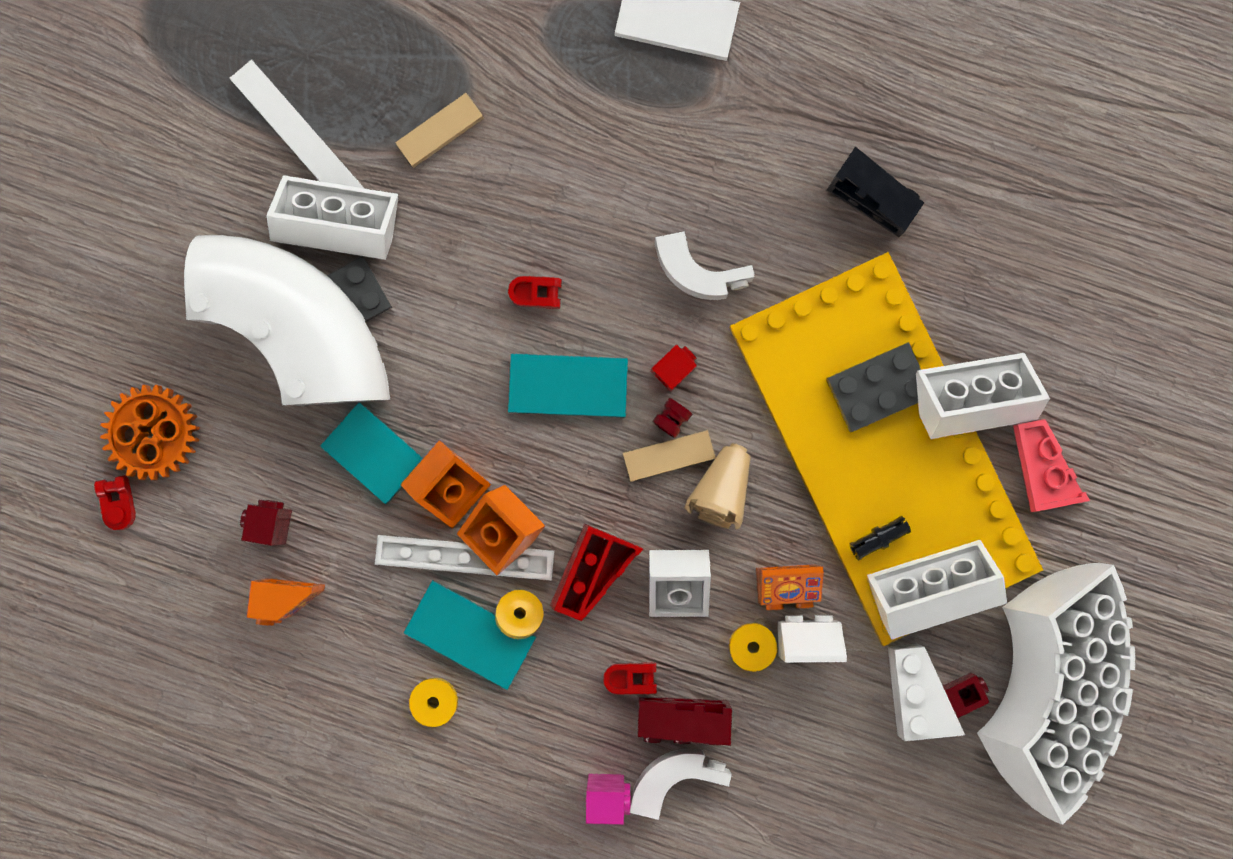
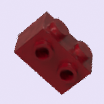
M259 499L258 505L248 504L247 510H243L240 519V526L243 527L241 541L270 546L285 545L292 510L283 508L284 502Z

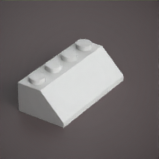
M283 175L266 215L270 241L386 260L393 239L398 194Z
M1025 353L917 370L916 373L919 416L930 439L1035 421L1039 419L1050 400Z
M981 540L867 575L881 620L891 640L1007 604L1004 576Z

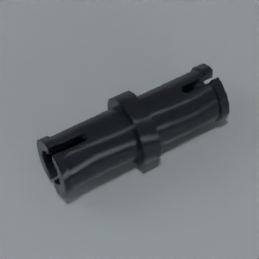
M899 516L896 520L881 528L878 526L872 528L870 534L849 543L853 555L857 554L855 558L861 560L880 548L882 550L888 548L889 543L911 533L908 522L903 523L905 518Z

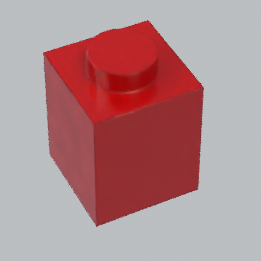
M676 344L651 368L650 372L672 392L696 369L697 364L694 361L697 358L686 346L681 349Z

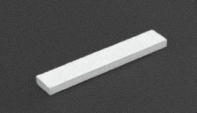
M252 59L230 77L231 81L319 181L364 188Z
M378 535L375 565L552 581L555 551L527 548L506 569L496 575L466 543Z

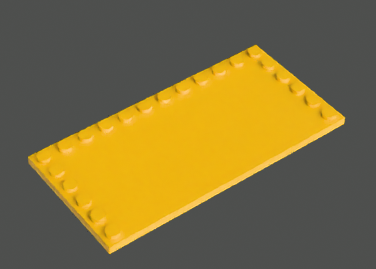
M889 252L729 327L882 646H886L904 636L891 640L874 600L867 579L868 574L977 540L982 541L1003 574L1005 588L1043 571L976 431L930 439L919 416L918 403L851 433L827 383L826 379L908 342L921 370L944 366ZM899 516L905 518L903 523L908 522L911 533L889 543V547L884 550L880 548L861 560L855 558L857 554L853 555L849 543L870 534L871 529L876 526L881 528L896 520Z

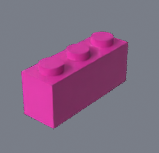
M588 774L586 824L624 825V815H630V783H624L623 774Z

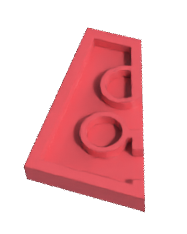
M1046 419L1013 425L1031 512L1090 501L1086 492H1082L1073 468H1069L1061 454L1062 448Z

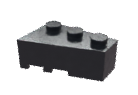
M856 146L827 188V191L897 237H900L907 230L924 204L915 191L902 185Z

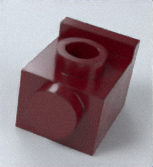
M971 672L946 685H942L957 718L990 703L986 695L989 693V689L981 676L977 677V675ZM966 687L968 695L961 698L959 692Z

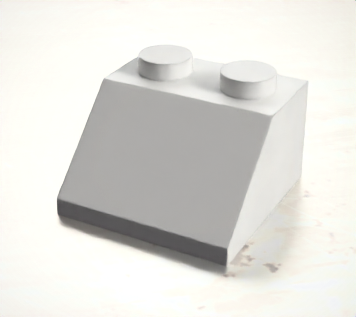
M649 550V617H708L711 581L709 550Z
M785 615V621H778V657L785 663L847 662L841 622L833 620V615H815V620H803V615Z

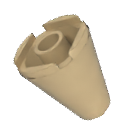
M732 443L730 446H724L687 499L684 507L687 512L691 514L694 509L699 512V519L722 528L729 529L731 524H735V529L741 527L751 459L750 455L746 453L747 449L745 447Z

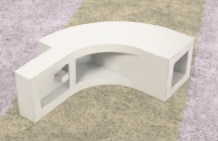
M685 232L655 237L656 252L663 271L675 286L689 295L707 300L726 299L728 296L727 287L731 286V290L746 288L749 286L748 282H752L755 277L752 265L721 272L703 269L695 263L689 253Z
M679 749L671 751L651 762L637 779L631 795L630 813L659 820L664 797L668 790L677 782L693 778L729 786L732 774L729 769L725 768V763L716 760H708V764L703 763L705 758L703 750Z

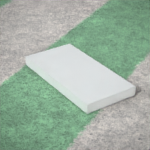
M622 0L615 36L727 61L740 2L731 0Z

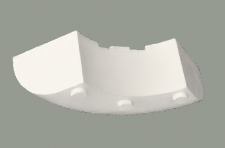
M199 235L192 240L187 251L184 268L186 320L222 324L250 340L267 359L275 374L281 393L282 405L305 406L390 400L388 378L376 340L367 327L360 311L332 279L302 258L271 244L226 235Z
M1083 564L1058 571L1032 584L1002 607L1012 635V671L1001 704L987 724L977 732L994 765L1013 790L1036 811L1062 825L1087 800L1088 796L1086 793L1094 781L1100 782L1105 774L1101 770L1108 756H1114L1122 737V734L1118 732L1123 715L1128 716L1133 689L1129 688L1130 670H1135V646H1130L1129 629L1133 628L1131 618L1126 615L1123 601L1127 600L1123 585L1112 564Z

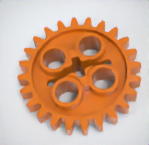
M145 384L142 385L141 392L138 388L131 387V396L120 393L121 403L111 401V405L115 409L114 412H104L110 418L109 423L100 424L103 428L108 429V433L101 435L100 438L109 441V444L105 445L102 449L113 452L109 456L108 461L115 462L119 460L116 469L123 471L127 468L126 476L134 477L137 473L139 480H145L148 475L150 480H158L159 473L162 477L168 478L170 477L169 468L174 472L181 471L178 462L189 463L188 458L185 456L186 452H196L190 447V443L199 442L197 437L192 436V432L200 429L199 426L191 425V421L195 420L197 415L187 414L192 405L188 403L181 404L184 396L177 394L173 397L174 390L166 388L163 392L162 386L154 385L151 390L150 386ZM147 405L153 407V414L149 419H146L143 414ZM164 412H167V416L162 419ZM170 423H173L176 427V432L174 436L169 438L166 434V428ZM131 427L134 431V437L130 442H127L125 432ZM149 427L152 428V429H151V433L153 434L152 438L148 437V436H149V432L147 431V429H148ZM136 446H138L136 453L134 454L133 449ZM151 446H154L157 454L150 461L147 457V451Z

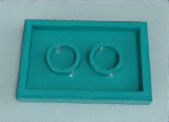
M360 402L320 445L323 450L385 504H388L401 490L402 486L400 484L423 459L420 454Z

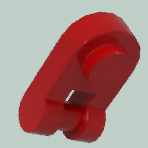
M520 276L511 281L508 294L512 302L517 306L560 309L561 299H558V289H561L562 279ZM538 287L547 288L546 297H538Z
M123 475L115 477V480L109 482L105 479L96 481L94 488L99 498L104 524L112 530H125L129 528L135 521L136 512L128 477ZM118 492L120 500L112 501L111 493Z
M657 663L612 664L604 672V686L611 693L618 695L656 694L657 684L654 683V673L657 672ZM633 673H642L641 684H633Z

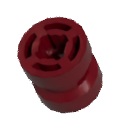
M669 398L664 404L663 412L657 414L652 422L676 439L681 432V425L684 422H688L693 414L684 406Z

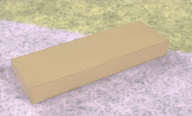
M465 93L395 143L410 165L415 168L483 120L484 117L468 94Z
M708 430L623 453L630 482L716 458Z

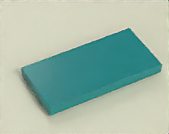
M511 354L508 413L626 418L628 358Z
M434 580L429 585L404 631V634L506 690L509 689L536 639L534 635L525 639H513L506 636L498 628L493 612Z

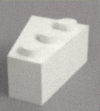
M919 644L888 646L897 735L904 741L965 735L925 647Z

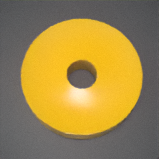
M514 590L505 594L498 602L495 611V620L498 628L503 634L513 639H525L532 636L539 629L544 616L540 600L534 594L525 590ZM521 610L525 617L518 619L515 617L514 612Z
M746 623L739 626L732 633L729 640V652L733 661L740 668L752 672L761 671L774 661L777 653V642L773 633L765 626L758 623ZM750 642H757V651L749 652L748 644Z
M441 678L423 680L413 689L410 695L409 707L411 714L415 720L424 726L438 727L447 723L453 717L458 707L456 690L448 681ZM429 698H437L439 701L438 707H431L429 705Z

